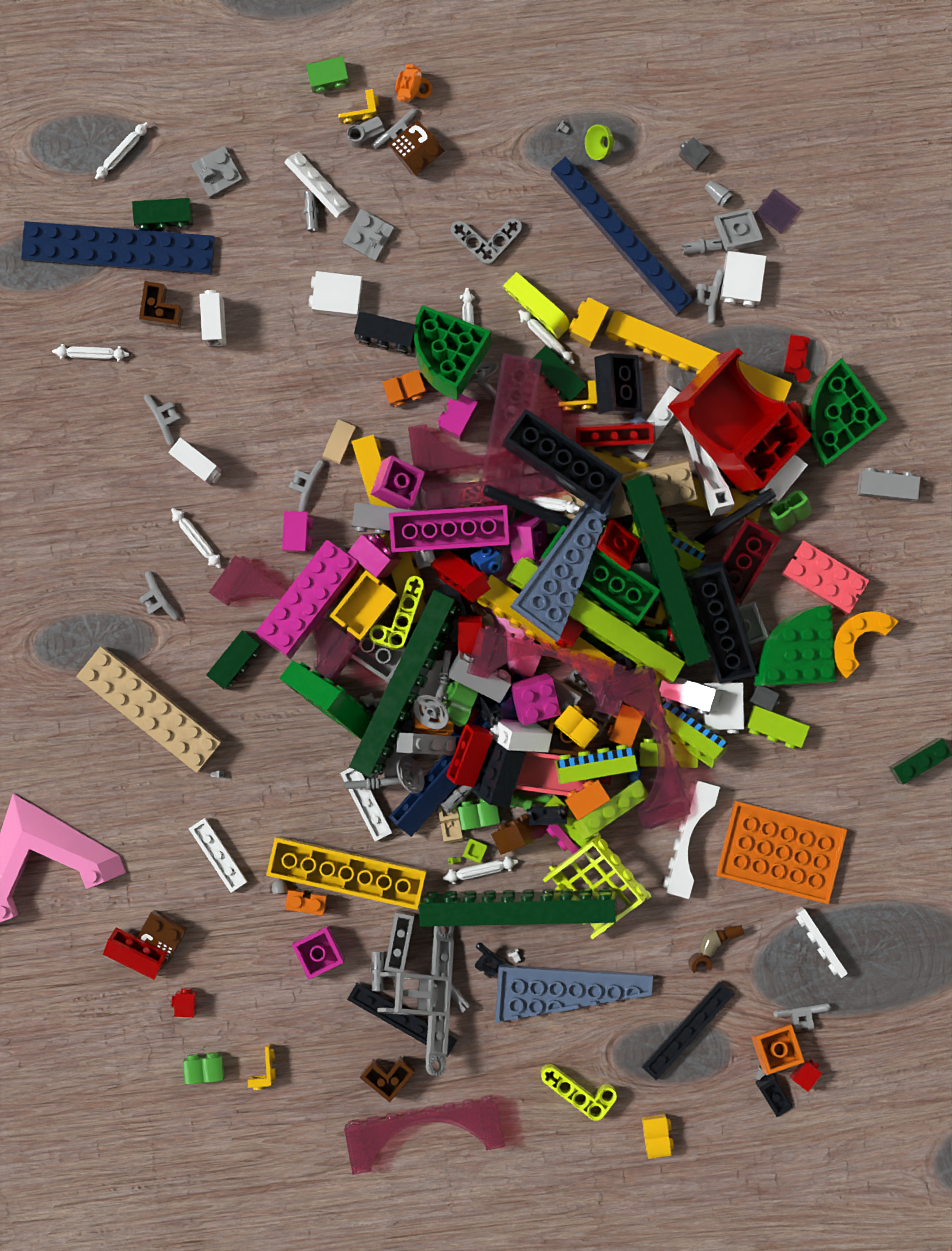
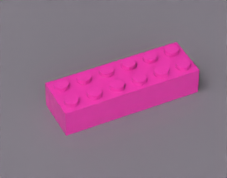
M507 505L389 513L391 552L509 545Z
M326 540L257 629L256 634L288 659H291L361 568L358 561Z

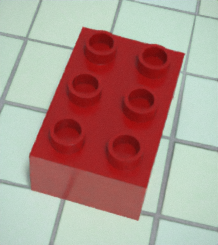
M738 347L716 355L667 407L740 492L764 488L812 434L783 400L777 401L764 396L747 381L739 367V357L743 352Z

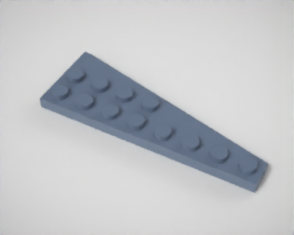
M612 492L599 512L586 503L582 506L581 510L510 606L556 642L560 639L563 628L566 625L568 615L585 576L597 540L616 496L614 492Z
M499 965L495 1023L511 1019L518 1020V1018L528 1016L534 1017L550 1012L557 1013L579 1009V1007L595 1006L605 1002L612 1003L616 1002V1000L627 998L634 999L652 995L653 975Z

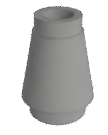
M710 180L704 188L718 206L725 207L733 198L729 189L713 180Z

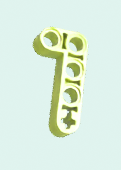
M515 272L503 285L505 291L537 318L556 340L569 329L570 323L566 315L520 274Z
M412 576L407 580L392 628L382 625H375L371 628L369 637L374 644L392 650L403 648L424 586L423 580L420 577ZM414 582H417V583H418L417 586L420 587V588H416V589H415L414 596H413V595L410 594V593H411V590H412V586L409 585V584H413ZM405 600H412L414 607L407 609L404 607L403 602ZM405 618L408 621V625L400 627L397 624V620ZM375 630H381L384 636L381 639H375L372 634ZM399 636L402 639V643L400 645L392 644V637Z
M546 1064L541 1069V1078L546 1085L594 1121L601 1120L616 1101L615 1089L610 1084L602 1085L593 1096L556 1066ZM553 1071V1076L557 1079L556 1084L553 1077L549 1076L547 1078L546 1072L550 1073ZM563 1082H568L570 1084V1088L568 1090H562L560 1089V1085ZM607 1090L613 1093L608 1099L602 1096L603 1092ZM578 1094L586 1096L583 1102H577L575 1097ZM593 1106L601 1108L597 1114L591 1113L590 1110Z

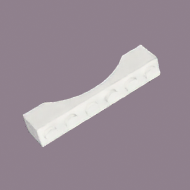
M680 422L711 517L729 513L734 506L729 486L722 478L713 459Z
M695 780V784L692 783L690 786V802L685 804V820H681L678 830L681 832L680 838L675 840L673 850H676L675 856L670 858L668 868L671 869L670 874L665 877L663 883L666 893L687 899L690 897L694 879L688 863L689 840L699 819L715 806L720 789L719 786Z

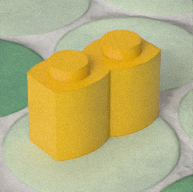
M569 705L553 724L584 749L598 733V724L591 718H588V720L582 716L583 711L576 705L573 707Z
M665 1114L642 1117L648 1159L671 1156V1150H674L673 1139L669 1138L668 1131H672L670 1119H667Z

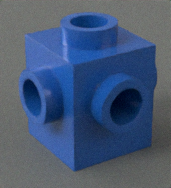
M492 546L484 547L470 555L472 564L476 566L479 572L483 571L488 577L503 569V556L499 550H495Z

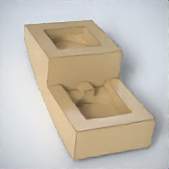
M338 420L322 457L340 464L356 427Z
M440 804L438 812L444 844L463 841L457 806L449 814Z

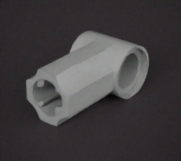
M377 116L360 125L349 127L347 130L348 143L352 147H360L365 141L385 133L380 118ZM353 133H358L361 135V137L359 139H353L351 138V135Z

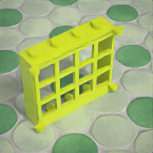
M597 832L594 834L595 838L557 867L551 865L549 867L551 871L544 877L543 881L547 882L552 878L557 884L555 892L565 888L578 891L572 883L580 876L593 891H599L597 887L604 881H607L627 905L617 912V922L640 905L645 898L647 900L651 898V894L634 879L632 872L623 866L620 858L613 854L608 848L606 841L601 839L600 833ZM592 846L601 854L596 860L587 851ZM582 854L591 862L583 870L574 861ZM603 859L613 869L608 874L598 864ZM569 864L578 872L570 880L561 871ZM592 867H595L603 876L595 884L585 874ZM615 873L625 883L620 888L610 879ZM627 887L637 897L632 902L622 893ZM590 923L595 929L590 937L594 939L614 923Z

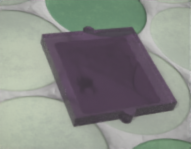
M773 189L769 196L763 199V204L756 211L755 215L782 234L788 224L793 222L792 219L800 208Z

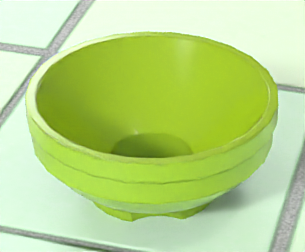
M593 125L589 128L585 137L586 152L594 160L606 159L613 150L615 144L614 137L607 126ZM605 137L608 138L607 147L604 146Z

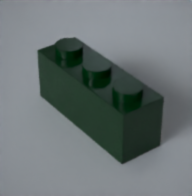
M190 198L132 201L133 224L139 230H150L151 227L165 230L169 229V226L188 228V225H193V210Z
M546 345L529 362L530 370L536 376L540 374L545 379L543 381L549 389L554 388L558 392L557 396L563 402L573 401L587 386Z
M242 630L206 676L222 689H231L237 682V675L239 673L243 674L249 667V660L252 657L255 659L260 654L262 644Z
M936 738L889 766V769L898 784L903 785L952 756V753L943 738Z

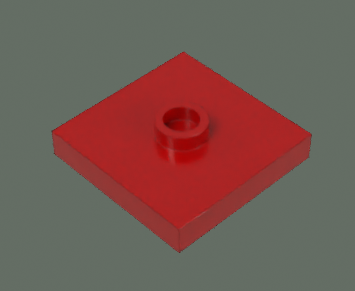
M611 518L605 526L597 548L625 570H628L633 563L641 541Z

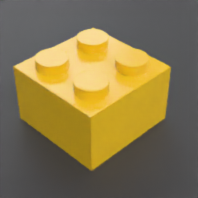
M590 297L587 298L586 302L582 300L577 312L579 316L577 319L573 318L569 326V338L590 348L607 315L609 307Z

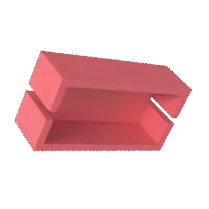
M804 540L799 542L791 555L792 559L788 560L780 574L844 614L851 612L858 600L855 596H860L869 582L865 577Z
M524 751L526 755L515 789L566 796L567 793L574 789L577 791L584 787L582 784L588 780L559 784L555 760H559L561 755Z

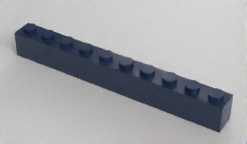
M565 156L551 169L550 175L669 310L677 316L690 305L692 301L690 296Z
M515 673L511 678V683L525 679ZM509 687L500 703L496 701V704H498L503 712V719L515 720L517 713L511 687ZM481 713L472 723V725L486 727L489 731L491 729L488 722H484ZM460 737L456 741V748L460 740ZM443 755L424 776L423 790L417 794L409 793L389 816L410 837L419 830L421 825L432 815L450 792L457 787L446 776L453 758L452 755Z

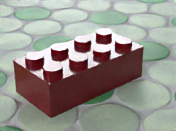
M748 516L744 519L720 560L725 562L736 600L740 604L744 601L781 539L780 534Z

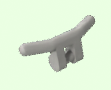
M411 109L394 126L376 139L372 146L377 149L390 138L392 140L395 139L401 130L404 131L408 128L406 124L416 116L417 110Z
M721 268L717 270L712 286L697 284L696 287L698 292L697 297L694 298V304L708 307V323L710 325L715 323L717 298L724 275V270ZM705 293L710 294L709 299L704 298Z
M149 394L144 395V400L152 410L163 432L166 443L170 446L173 445L174 439L168 425L182 419L180 414L176 413L173 401L158 407ZM168 412L170 417L165 419L162 413Z
M323 460L317 462L310 474L299 470L294 472L295 477L293 482H290L289 488L302 493L299 512L306 511L308 498L314 482L325 465ZM302 479L307 480L304 487L300 486Z
M147 571L145 577L150 591L141 596L139 600L142 604L146 605V611L149 615L162 607L173 620H178L179 614L165 599L156 584L152 572ZM155 597L158 602L153 604L151 598Z
M826 1003L808 1007L775 1010L773 1016L775 1018L792 1017L794 1032H800L801 1029L814 1030L812 1014L829 1011L831 1007ZM805 1016L806 1021L799 1022V1017Z

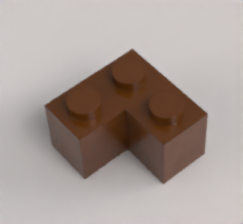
M144 282L139 320L145 324L181 328L183 309L180 305L165 303L167 287L164 284Z
M527 813L521 815L522 819L518 817L510 821V825L505 822L497 826V831L493 832L491 836L500 855L526 846L548 833L546 831L547 825L529 826L530 816L528 817Z
M400 1056L392 1067L387 1070L373 1058L361 1073L360 1078L390 1103L415 1073V1067Z

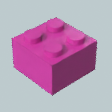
M461 394L458 401L449 398L446 413L442 412L438 419L440 431L459 441L478 408V402Z
M391 455L382 461L370 495L396 508L408 509L414 505L425 472Z
M284 511L283 551L309 553V549H312L313 538L309 534L310 530H313V518L310 517L308 512Z
M523 513L508 528L511 540L510 554L513 563H517L522 557L530 558L536 563L549 546L546 521Z
M362 534L348 551L354 559L376 578L388 577L402 560L398 556L399 552H391V546L388 547L384 543V538L379 534Z
M547 673L511 683L510 687L517 717L524 726L561 715L553 678Z
M328 925L292 943V947L308 980L344 963L345 958Z

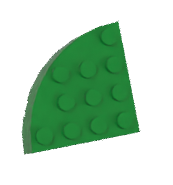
M422 305L416 317V329L414 332L415 356L418 366L424 377L435 389L443 395L458 401L491 347V331Z
M842 358L825 372L811 396L808 408L809 425H807V428L812 436L809 438L816 458L821 466L824 467L888 419Z
M831 605L809 607L800 610L784 619L773 629L761 649L763 651L760 659L757 661L755 686L836 682Z
M292 660L279 679L330 719L362 740L373 714L366 711V708L357 702L355 704L357 700L349 694L346 695L347 691L339 685L334 687V683L326 677L321 679L322 675L314 669L310 672L311 668L305 663L301 662L298 664Z

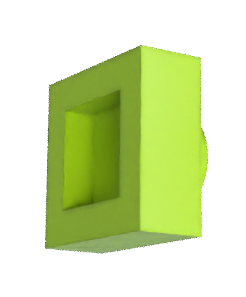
M470 838L462 856L481 863L488 845Z

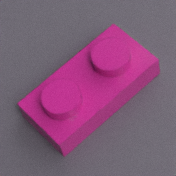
M547 825L546 831L553 838L557 837L560 840L557 844L564 851L568 849L574 854L578 850L558 825Z

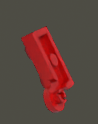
M790 334L783 373L795 374V379L798 382L805 383L810 378L809 370L804 368L809 337Z

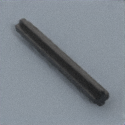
M486 485L483 489L484 496L559 527L563 525L567 527L570 523L568 517L491 485Z
M772 488L768 489L695 537L694 540L702 545L774 499L776 493Z

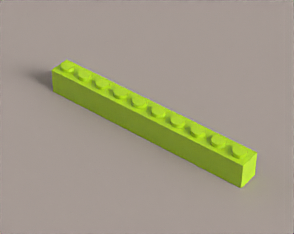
M522 557L517 561L506 580L523 589L538 567L535 566L536 563L530 558ZM578 590L573 607L568 615L570 618L583 625L585 631L666 683L675 681L685 663L681 660V656L675 652H668L664 649L665 646L663 644L651 641L646 633L642 631L637 632L629 622L620 621L616 618L617 615L615 613L603 610L598 602L594 600L589 601Z

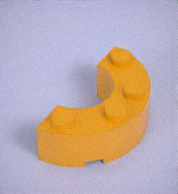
M863 612L850 616L837 627L833 634L835 670L842 679H847L860 665L855 659L853 651L857 638L864 632H875L880 636H886L898 623L895 618L881 612Z

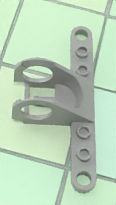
M434 926L431 975L394 972L380 973V977L395 978L397 980L395 1009L377 1008L378 1013L429 1016L426 1070L432 1076H440L445 1072L454 926H447L446 933L441 931V926ZM404 980H419L418 991L403 990ZM402 998H418L417 1010L402 1009ZM435 1060L439 1063V1069L437 1071H434V1069H432V1063H434Z

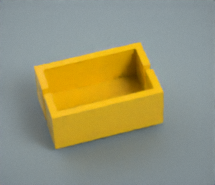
M365 570L330 615L341 626L346 628L349 625L350 627L346 630L361 641H363L371 628L398 596L385 584L380 586L381 581L367 570Z

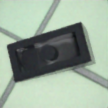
M773 1074L765 1075L755 1082L776 1117L793 1108Z

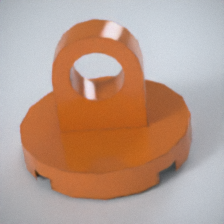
M411 63L407 64L405 71H401L396 81L395 91L398 94L397 100L408 103L414 97H429L432 93L431 82L421 77V70L418 66ZM422 83L426 87L423 94L419 91V86Z

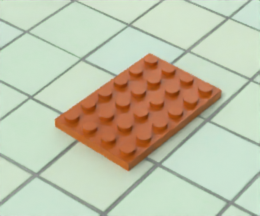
M734 801L716 876L829 904L847 829Z

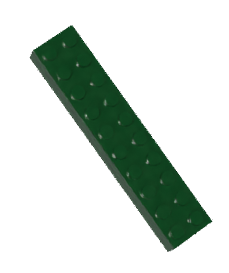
M643 471L623 477L621 484L655 585L661 590L659 597L679 656H681V660L687 666L710 659L709 652H711L708 641H705L703 638V634H705L704 627L697 620L696 616H699L696 605H693L690 598L693 595L690 587H687L684 580L687 577L684 569L679 566V553L672 546L674 542L673 535L666 528V524H668L665 513L661 512L659 507L662 505L661 499L658 494H655L653 487H656L652 475L649 476L648 473Z
M433 590L349 765L350 768L368 777L376 778L385 771L386 765L384 764L387 757L390 758L395 748L393 745L397 740V734L403 733L401 728L404 722L407 723L410 719V710L415 700L420 697L418 695L420 689L424 688L428 681L426 676L429 670L432 671L436 665L437 660L435 658L437 653L442 652L445 645L443 641L446 635L449 636L453 629L452 622L461 613L460 602Z
M565 888L556 892L553 889H543L542 892H534L533 889H526L523 892L504 890L503 893H496L495 890L477 893L470 890L465 891L463 894H457V891H447L446 894L430 891L424 894L419 903L420 927L616 923L617 892L612 890V888H601L600 891H592V888H582L581 891Z

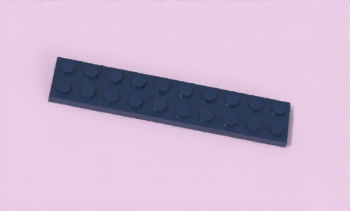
M24 221L21 259L23 261L212 275L215 236Z

